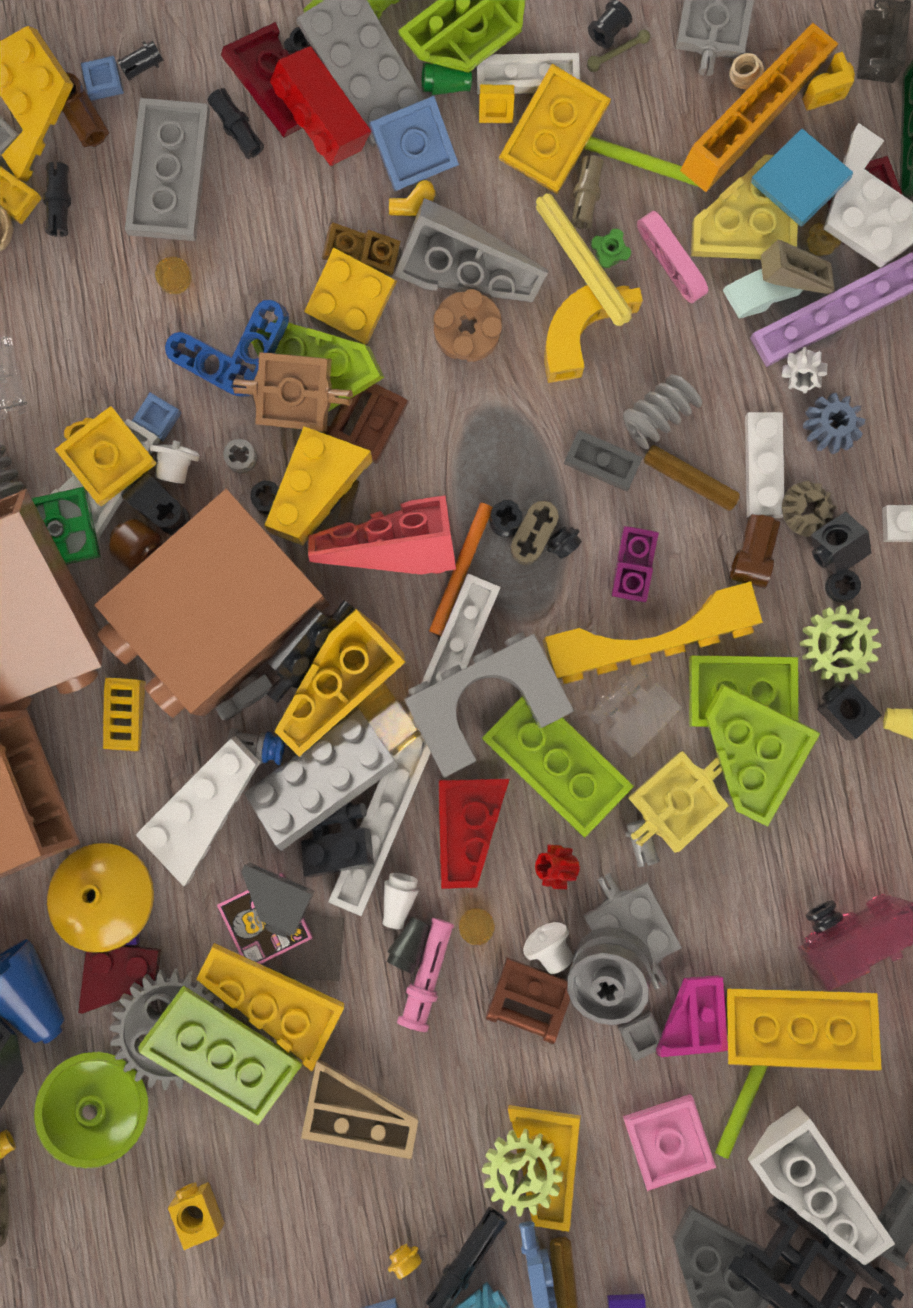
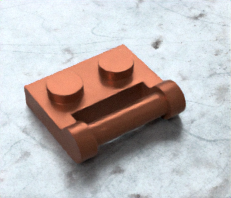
M374 384L350 398L352 399L350 406L341 404L331 425L327 426V431H323V433L370 450L373 462L377 464L408 405V400ZM362 394L371 396L351 435L348 436L342 433Z
M507 957L485 1019L494 1023L497 1020L542 1036L543 1041L554 1044L570 1002V996L567 991L568 979ZM505 997L551 1014L550 1020L546 1023L503 1007Z

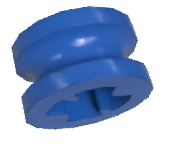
M267 731L263 742L262 762L268 763L269 760H274L275 764L281 765L285 742L279 736H274L272 732Z

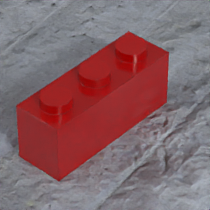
M309 46L278 60L270 80L274 92L287 105L296 123L305 130L312 140L316 151L325 158L327 163L332 166L362 151L372 131L313 48Z

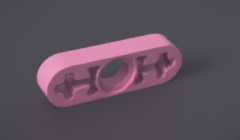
M651 211L639 219L637 227L641 237L682 296L689 303H694L708 293V286L704 277L663 218L656 211Z

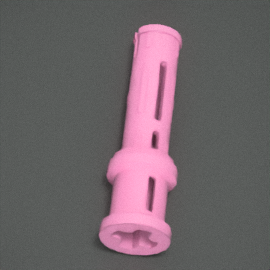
M432 918V924L414 984L410 983L406 989L408 998L403 1015L398 1016L397 1023L399 1025L420 1032H428L429 1025L427 1024V1019L432 1002H437L438 998L437 991L434 989L454 924Z

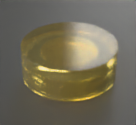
M172 256L162 259L155 269L156 281L169 294L182 293L191 283V271L185 261L178 257Z
M471 908L463 913L459 921V932L467 943L482 945L493 936L495 925L488 911L482 908Z

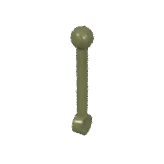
M643 29L638 33L637 37L600 57L591 56L587 61L588 70L596 72L600 69L602 63L639 43L646 44L650 40V32Z

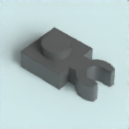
M256 673L240 684L242 690L215 709L223 721H228L246 707H250L265 697L266 693L275 684L270 676L264 674L260 677Z

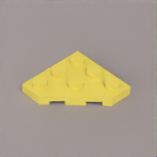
M765 154L755 163L753 168L744 176L739 177L720 194L716 201L694 218L692 222L691 256L761 260L763 252L778 239L797 247L798 224L751 183L752 176L774 155Z

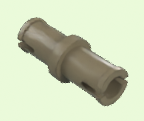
M590 155V163H588V156H584L582 159L579 183L575 185L573 191L576 199L570 221L577 229H584L585 222L586 229H590L593 224L595 203L600 199L601 195L599 182L604 165L603 159L598 156Z

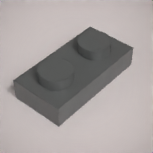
M578 430L564 465L627 492L643 457Z

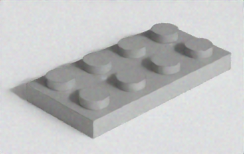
M324 0L297 17L296 22L310 46L369 128V122L425 100L367 0ZM371 132L367 140L373 147L376 145V142Z
M140 98L125 231L128 235L196 241L210 119L208 104Z
M358 710L323 735L300 757L298 755L294 756L244 792L275 846L282 851L399 765L366 717Z

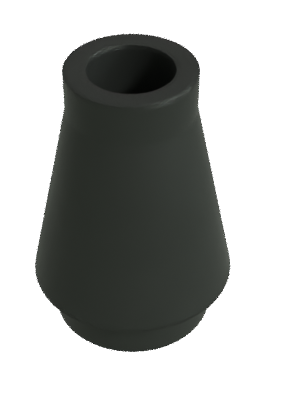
M411 917L406 927L388 949L389 956L386 962L412 974L415 967L420 966L430 925Z

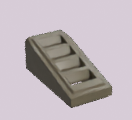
M779 239L761 255L763 280L768 283L824 294H831L835 291L831 263Z

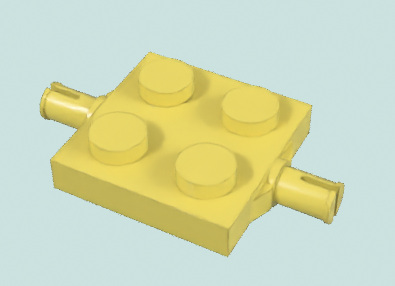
M681 751L628 797L641 812L645 823L631 834L633 840L638 839L635 842L636 844L643 846L656 833L663 838L674 853L680 852L729 806L717 792L713 782L722 772L718 758H715L705 769H701L694 765L687 755Z

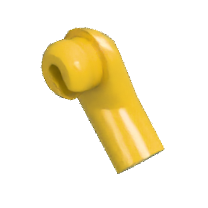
M421 180L407 198H389V215L417 216L424 198L432 202L434 201L436 193L433 184L428 180Z

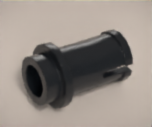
M153 41L149 43L142 42L144 46L117 60L128 81L153 66L159 68L158 63L164 61Z

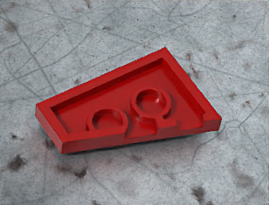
M510 779L439 780L441 889L477 888Z

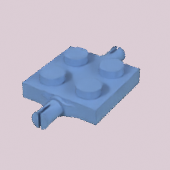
M526 1221L520 1223L522 1254H526L534 1308H557L547 1248L540 1249L538 1236L535 1235L534 1222Z

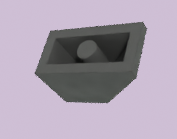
M250 862L245 864L241 872L259 920L268 924L266 929L282 937H286L288 933L294 935L300 927L315 891Z

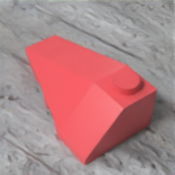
M446 495L411 500L400 504L401 510L385 516L381 511L370 514L371 519L365 523L355 525L347 522L309 535V562L420 575L456 570Z

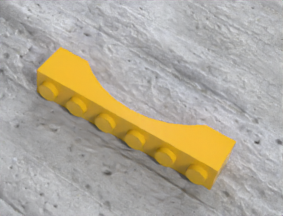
M747 582L714 592L686 623L675 630L656 637L639 640H618L598 636L577 628L544 637L542 641L547 659L557 679H562L565 685L583 680V673L596 669L597 675H602L618 670L617 663L630 660L631 666L652 661L651 654L664 651L665 657L686 652L685 645L698 642L699 648L719 643V636L732 633L733 639L754 633L753 627L763 623L752 583Z

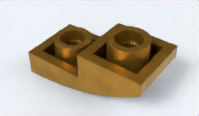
M332 222L328 229L322 259L328 260L332 249L336 248L386 275H392L401 241L369 229L366 233H362Z

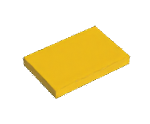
M551 64L502 150L499 160L558 194L610 105L611 98L556 65Z

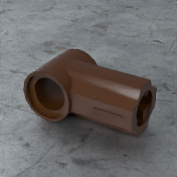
M66 72L74 84L70 93L75 94L67 98L62 112L83 147H96L103 143L106 136L110 133L89 99L80 80L74 74Z
M751 514L749 516L741 549L737 551L730 571L731 580L742 583L751 582L753 586L763 589L767 587L774 567V559L771 557L781 524L780 521L766 515Z

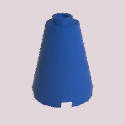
M24 939L0 954V1016L33 1043L42 1040L46 1044L63 1031L61 1025L65 1018L34 945L28 939Z

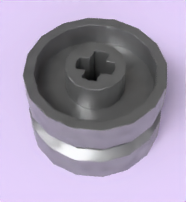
M606 927L590 932L581 939L573 957V964L568 975L567 991L572 1004L583 1016L601 1024L617 1025L627 1023L640 1015L648 1002L652 978L653 959L648 947L638 936L624 929Z

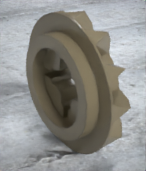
M809 480L793 485L786 492L782 501V514L788 527L801 536L811 537V534L834 520L833 511L837 506L832 504L830 498L832 493L826 492L822 488V483H812ZM817 502L816 508L813 510L814 514L801 515L808 506L807 503Z

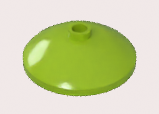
M103 1052L82 1053L59 1064L44 1080L35 1101L34 1124L40 1142L55 1159L76 1168H97L121 1158L137 1142L147 1121L148 1096L142 1079L137 1082L135 1081L137 1071L134 1068L127 1072L123 1071L127 1063L125 1060H116L115 1055ZM88 1106L93 1107L96 1111L95 1118L90 1120L84 1118L82 1114L83 1109Z

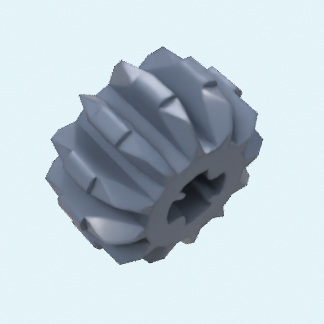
M832 393L828 399L819 397L815 401V407L810 406L806 410L805 414L809 420L803 423V428L812 431L807 437V441L812 442L815 439L819 441L817 451H822L827 445L831 454L839 452L840 447L847 451L853 447V440L857 441L862 437L863 433L859 430V427L865 424L866 419L856 416L861 410V406L857 405L853 408L849 406L851 396H846L841 402L837 393ZM830 419H834L835 421H837V424L835 425V427H838L837 429L833 428L830 425L833 422V420Z

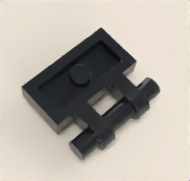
M348 802L311 829L313 832L312 839L301 841L305 877L312 878L374 865L371 830L365 827L357 829L356 819L366 817L367 815L364 803L352 805V803ZM340 823L341 832L329 835L328 825Z

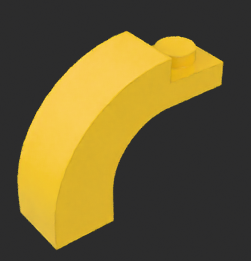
M588 285L571 294L558 308L550 323L544 350V365L548 383L582 377L585 366L580 336L592 323L610 318ZM629 286L616 287L632 310V313H638L643 301L640 287L630 289Z

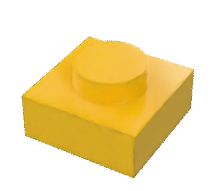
M480 84L479 123H513L514 85Z

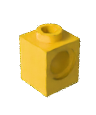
M196 1182L175 1192L176 1196L168 1206V1211L183 1250L219 1236L225 1222L209 1182L197 1186ZM196 1206L200 1208L203 1217L199 1219L191 1217L187 1207Z

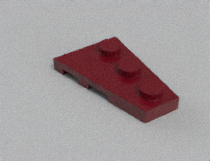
M274 22L223 46L221 57L279 133L285 138L299 131L302 127L296 123L292 112L284 101L276 95L270 83L278 60L289 56L287 49H283L278 37L280 31L277 23Z

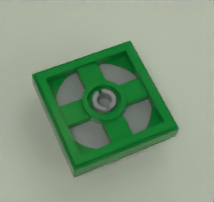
M84 487L31 498L66 565L101 557L88 492Z

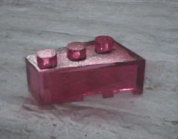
M881 894L870 899L866 903L867 908L857 914L855 912L844 914L843 919L831 929L825 932H813L804 938L806 943L797 948L818 985L827 991H831L870 973L871 966L889 956L892 962L903 958L900 950L913 945V902Z

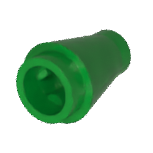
M423 63L421 75L422 92H429L430 96L461 91L470 92L472 71L468 73L433 63Z

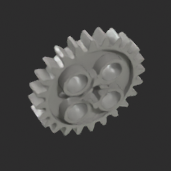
M178 968L174 969L171 978H167L163 969H161L157 974V981H153L146 974L143 978L144 987L142 988L134 982L130 987L133 996L123 994L119 1001L124 1007H116L113 1012V1016L120 1020L112 1022L110 1030L120 1034L114 1036L110 1044L112 1046H122L117 1052L115 1059L127 1058L128 1061L123 1071L127 1072L135 1067L138 1070L135 1081H139L146 1075L149 1077V1088H152L157 1079L162 1080L163 1090H167L170 1081L175 1080L179 1089H182L184 1084L183 1079L139 1053L138 1046L140 1042L138 1037L148 1034L163 1014L154 1011L150 1002L160 999L169 1006L181 988L185 986L218 1008L222 1009L225 1006V1002L221 999L214 1001L215 994L210 990L206 991L204 985L199 981L197 984L192 982V971L186 975L185 979H180Z

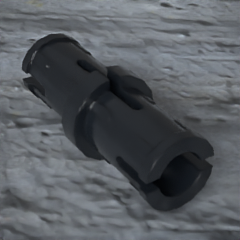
M225 88L212 92L207 102L221 119L225 133L232 136L247 159L259 155L264 149V144L249 125L248 116L245 112H240Z
M48 162L46 164L47 191L43 193V202L46 205L45 232L50 236L57 237V230H60V236L64 237L68 235V207L71 206V197L68 194L69 167L62 162H57V169H54V162Z

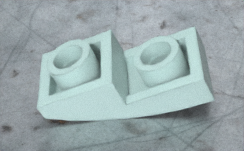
M762 269L736 280L723 289L739 319L765 312L772 303L799 296L803 291L802 289L775 285L764 281Z

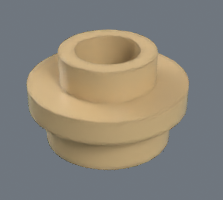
M751 53L742 54L732 63L729 71L730 81L737 88L748 89L764 73V66L756 55Z

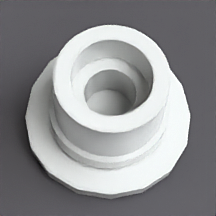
M174 440L173 445L161 444L151 445L150 451L157 452L155 478L164 481L185 483L191 460L199 461L200 455L189 448L180 446L179 441Z
M558 922L547 923L537 928L525 942L523 948L524 955L529 960H539L550 974L561 972L571 964L574 957L566 944V938L569 935L568 928L563 923Z

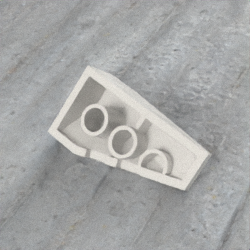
M796 1106L767 1127L749 1156L748 1161L772 1195L790 1206L802 1218L816 1226L863 1265L868 1264L895 1244L812 1120L799 1106Z

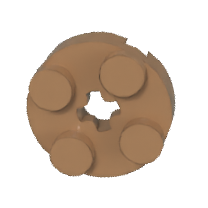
M469 289L465 292H457L450 295L439 305L434 314V337L441 351L448 357L455 360L458 358L467 360V362H476L490 355L497 347L502 332V318L495 303L487 296L482 295L478 290ZM465 319L468 321L473 320L475 322V332L470 334L467 330L459 331V328L462 326L461 321Z

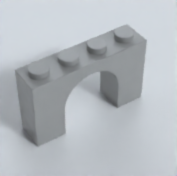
M524 632L519 633L504 641L507 647L494 654L490 648L472 658L475 664L463 670L460 665H456L441 673L440 675L443 680L430 686L428 681H425L408 690L410 697L404 700L444 778L476 762L456 718L458 700L463 691L472 683L484 678H498L511 683L523 696L539 729L574 712L535 634L526 637Z

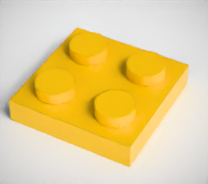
M333 248L304 312L350 337L368 344L397 280Z
M112 406L108 407L55 448V451L101 507L157 464Z

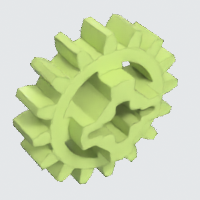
M841 605L836 608L835 614L829 607L822 610L823 618L819 615H814L810 618L814 627L807 626L803 628L802 631L809 638L801 641L800 646L808 647L809 652L805 653L802 659H812L814 663L809 669L811 672L821 669L823 670L821 679L828 680L834 675L835 683L844 682L845 675L849 681L857 680V671L861 674L870 672V668L866 663L878 661V657L872 654V649L881 647V643L872 640V636L879 633L878 629L869 630L867 627L871 621L870 617L860 620L858 619L859 609H853L847 614L846 607ZM831 622H844L849 624L850 626L845 629L839 628L836 624L833 625ZM848 636L841 646L843 650L832 653L837 649L836 646L839 643L837 639ZM819 638L821 639V651L818 646ZM840 660L844 665L848 664L849 667L839 668L831 665V663Z
M524 1129L521 1138H517L515 1132L511 1130L507 1134V1142L498 1137L494 1143L497 1150L489 1148L485 1156L491 1162L484 1163L482 1167V1172L490 1175L483 1184L484 1188H494L495 1191L491 1197L492 1202L500 1198L505 1201L503 1204L504 1212L508 1211L512 1205L516 1207L517 1216L521 1217L526 1207L529 1208L532 1215H537L539 1203L543 1207L549 1208L551 1204L549 1195L557 1197L560 1187L554 1182H562L563 1172L555 1170V1168L561 1165L562 1159L560 1156H551L555 1146L553 1143L547 1144L545 1147L541 1144L543 1137L541 1133L533 1140L529 1138L528 1129ZM514 1149H526V1151L517 1154L510 1152ZM538 1156L542 1159L546 1171L540 1169L537 1160ZM529 1160L528 1172L517 1184L518 1171ZM500 1174L505 1176L508 1188L503 1184ZM529 1191H532V1192L535 1193V1194L529 1195V1196H521V1195H520V1194H522V1193H526V1192H529Z

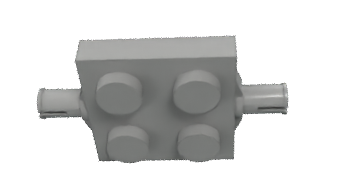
M684 0L675 49L701 54L702 60L699 73L704 76L707 68L706 76L713 75L716 57L736 59L738 56L745 54L754 0Z
M611 873L605 874V878L611 888L608 887L603 876H601L597 881L600 883L607 898L600 906L584 914L591 931L611 927L624 929L638 936L648 947L653 959L651 982L654 989L661 988L654 974H657L662 986L666 985L668 981L658 963L664 957L682 947L649 884L645 882L631 890L619 891Z

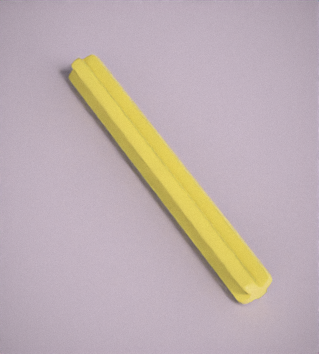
M546 193L543 197H538L536 200L537 211L613 323L617 326L628 323L632 319V310L554 197L549 193Z

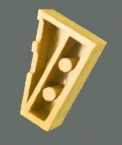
M303 426L264 525L269 533L303 546L308 540V536L315 532L330 514V510L349 491L358 476L373 462L371 451Z

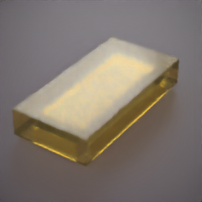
M385 682L357 705L386 749L393 756L421 735L417 726Z

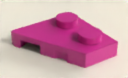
M716 975L684 978L657 1045L656 1054L660 1057L728 1051L723 977Z

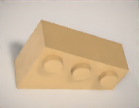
M317 1060L301 1138L412 1159L418 1116L324 1061Z

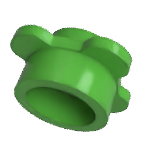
M612 229L610 234L603 237L595 236L592 239L591 247L596 250L597 259L603 268H610L621 260L626 261L630 258L631 249L625 246L623 241L624 234L620 229ZM613 246L614 250L609 251L608 247Z

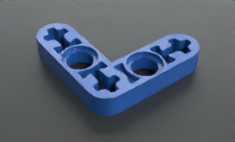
M263 300L254 309L232 357L204 341L182 332L174 333L167 339L165 345L166 355L175 364L224 391L239 397H249L251 395L235 394L233 391V387L239 386L233 385L237 375H244L245 380L254 381L258 372L259 358L253 359L250 357L248 352L249 345L253 340L260 339L264 345L265 353H275L288 326L289 313L286 307L276 301ZM267 311H274V315L278 317L276 323L269 322L265 318ZM260 328L265 330V332L271 333L270 338L256 333L257 329ZM179 343L185 344L186 348L197 352L196 357L193 358L181 354V351L177 349ZM215 355L219 359L220 366L216 373L209 375L205 370V360L209 356ZM244 360L246 363L256 365L255 370L241 365L242 361Z

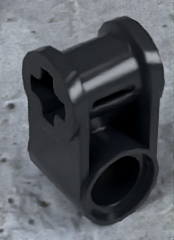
M147 472L135 480L121 496L145 518L148 517L169 535H174L190 520L188 511ZM169 512L175 515L172 520L166 517Z

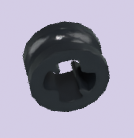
M265 480L253 486L250 499L259 512L269 514L273 504L269 501V506H263V502L258 496L261 492L266 494V489H271L272 495L276 497L279 487L276 483Z
M846 570L839 576L833 573L827 578L825 583L827 596L831 600L840 603L854 599L861 590L859 576L851 570ZM845 578L848 580L845 584L850 583L851 590L840 594L838 592L840 588H835V582Z
M835 901L824 902L806 914L807 920L814 922L812 927L814 932L825 931L843 919L842 913L835 911Z

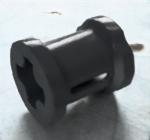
M610 0L606 4V11L597 21H592L588 26V33L591 39L604 49H609L614 44V37L622 28H627L632 23L630 11L618 0Z
M503 500L495 504L490 516V526L493 532L500 537H509L518 531L522 521V512L518 504L512 500ZM505 512L511 513L512 521H509L507 526L500 524V517Z

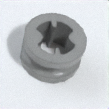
M234 439L225 446L223 452L224 460L230 469L237 473H247L254 468L257 462V453L248 441ZM237 449L241 452L249 451V454H245L248 460L243 464L239 460L234 463L232 462V459L236 458L233 452Z

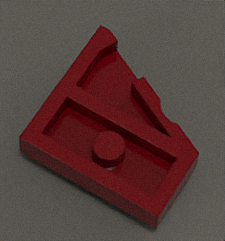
M124 945L107 952L86 951L78 1013L84 1014L120 1000L123 994L132 996L130 991L131 985L135 982L143 988V978L146 974L153 981H157L161 949Z

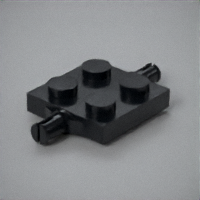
M343 600L331 616L321 613L314 606L267 662L277 671L280 677L271 690L266 693L270 698L279 703L291 687L299 688L328 634L349 616L355 608L345 600Z

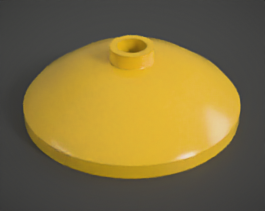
M109 843L91 844L70 854L56 869L47 894L48 914L55 931L69 945L87 952L112 951L133 940L147 923L154 901L152 878L143 861L132 851ZM93 889L96 893V898L90 903L87 900V894Z

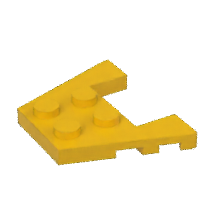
M26 26L0 41V96L23 129L22 133L4 151L2 157L15 177L25 182L30 179L33 173L29 168L35 156H41L46 145L43 139L50 124H56L74 85L38 30L30 26Z

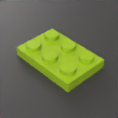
M693 655L689 657V727H709L705 714L721 684L799 721L798 657Z

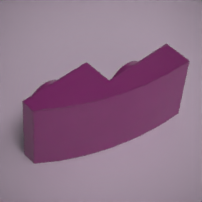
M623 525L611 596L647 602L659 532Z

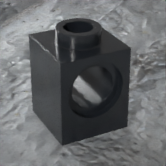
M844 512L811 534L814 547L812 556L820 567H827L836 576H839L872 554L869 531L847 512Z
M853 683L842 685L841 687L836 684L821 697L824 703L817 708L845 740L857 739L882 716ZM844 700L850 702L853 707V713L849 719L843 717L840 712V705Z

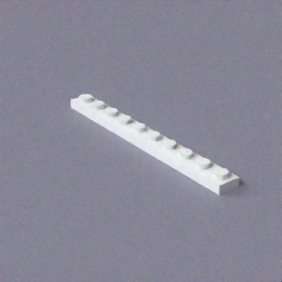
M471 574L467 575L422 683L428 681L430 686L443 680L440 675L441 673L456 665H460L462 670L467 668L501 587ZM410 711L391 753L399 766L380 779L368 807L367 815L360 828L365 827L371 830L374 865L341 871L328 901L359 916H362L431 754Z

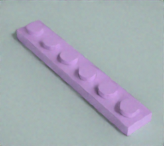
M913 252L754 332L750 339L765 366L768 367L788 357L789 353L794 354L802 350L803 347H807L913 293Z

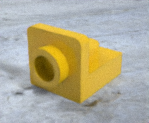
M843 51L835 53L827 69L828 73H822L811 80L802 98L806 111L843 100L847 96L854 83L855 73L852 64L847 62Z

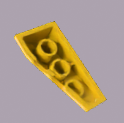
M355 609L328 634L274 732L300 757L405 663L404 652L377 624Z

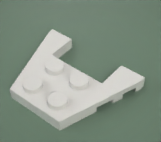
M858 123L851 134L849 148L843 164L853 171V175L833 196L824 230L881 268L913 245V202L865 170V167L884 140Z

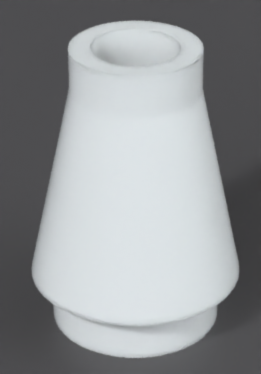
M390 873L389 880L384 882V918L382 922L384 926L393 929H403L406 917L419 892V888L416 887L418 880L415 877L403 873Z

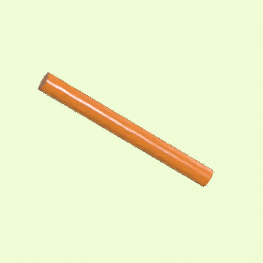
M480 503L457 559L456 570H453L430 626L429 632L437 636H442L490 517L493 507L488 504Z

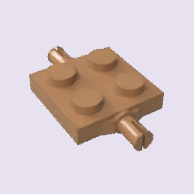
M259 352L258 372L254 381L236 378L233 385L247 387H233L235 394L253 395L256 404L255 424L303 429V426L316 431H327L328 410L331 403L350 406L352 399L340 398L339 396H353L352 390L332 389L330 381L332 359Z

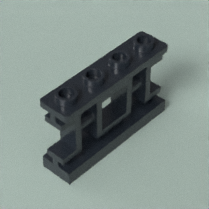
M775 1196L772 1199L775 1203L774 1206H770L766 1213L778 1222L780 1226L767 1247L762 1252L756 1246L746 1244L743 1248L744 1254L742 1257L735 1256L728 1267L733 1274L773 1308H838V1306L840 1308H872L873 1306L876 1308H894L891 1305L893 1301H901L904 1296L894 1286L896 1280L889 1273L879 1267L873 1268L869 1263L863 1265L832 1241L825 1233L812 1223L806 1221L795 1210ZM798 1224L817 1239L806 1238L799 1251L789 1244L790 1239L799 1226ZM780 1256L785 1259L790 1266L780 1283L792 1294L790 1295L756 1264L758 1263L761 1267L772 1270ZM815 1256L837 1273L820 1302L799 1284ZM855 1273L875 1289L863 1287L856 1300L846 1293L856 1277Z

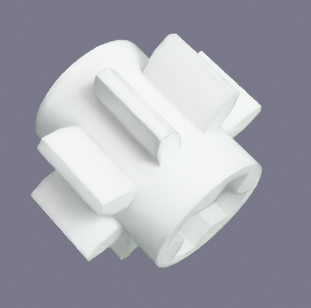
M803 347L796 354H788V365L783 366L782 377L789 378V389L795 388L803 391V393H807L808 390L815 386L821 387V376L827 375V363H820L822 352L815 353Z

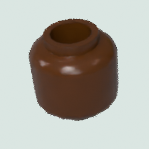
M132 519L120 523L113 528L110 534L109 552L116 560L133 571L162 545V539L157 532L145 523Z

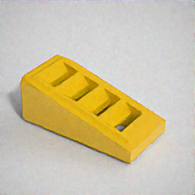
M105 678L103 749L140 751L145 697L144 686L146 681ZM117 690H131L132 697H118ZM116 704L132 705V712L116 711ZM115 718L131 719V726L114 725ZM114 732L131 733V740L113 739Z

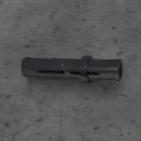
M492 1207L487 1208L481 1221L473 1230L451 1265L447 1264L443 1269V1277L426 1300L429 1308H451L460 1292L468 1288L470 1285L469 1279L508 1222L500 1212Z

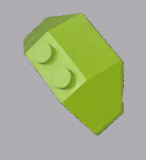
M437 0L399 29L398 34L419 60L469 73L522 32L525 0Z

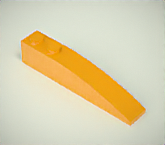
M812 23L692 146L680 171L707 192L790 103L833 53L839 43Z

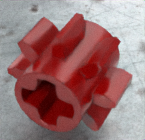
M549 844L547 846L548 853H539L536 859V874L543 880L542 886L552 887L557 890H567V881L577 880L580 871L579 861L576 856L572 855V848Z

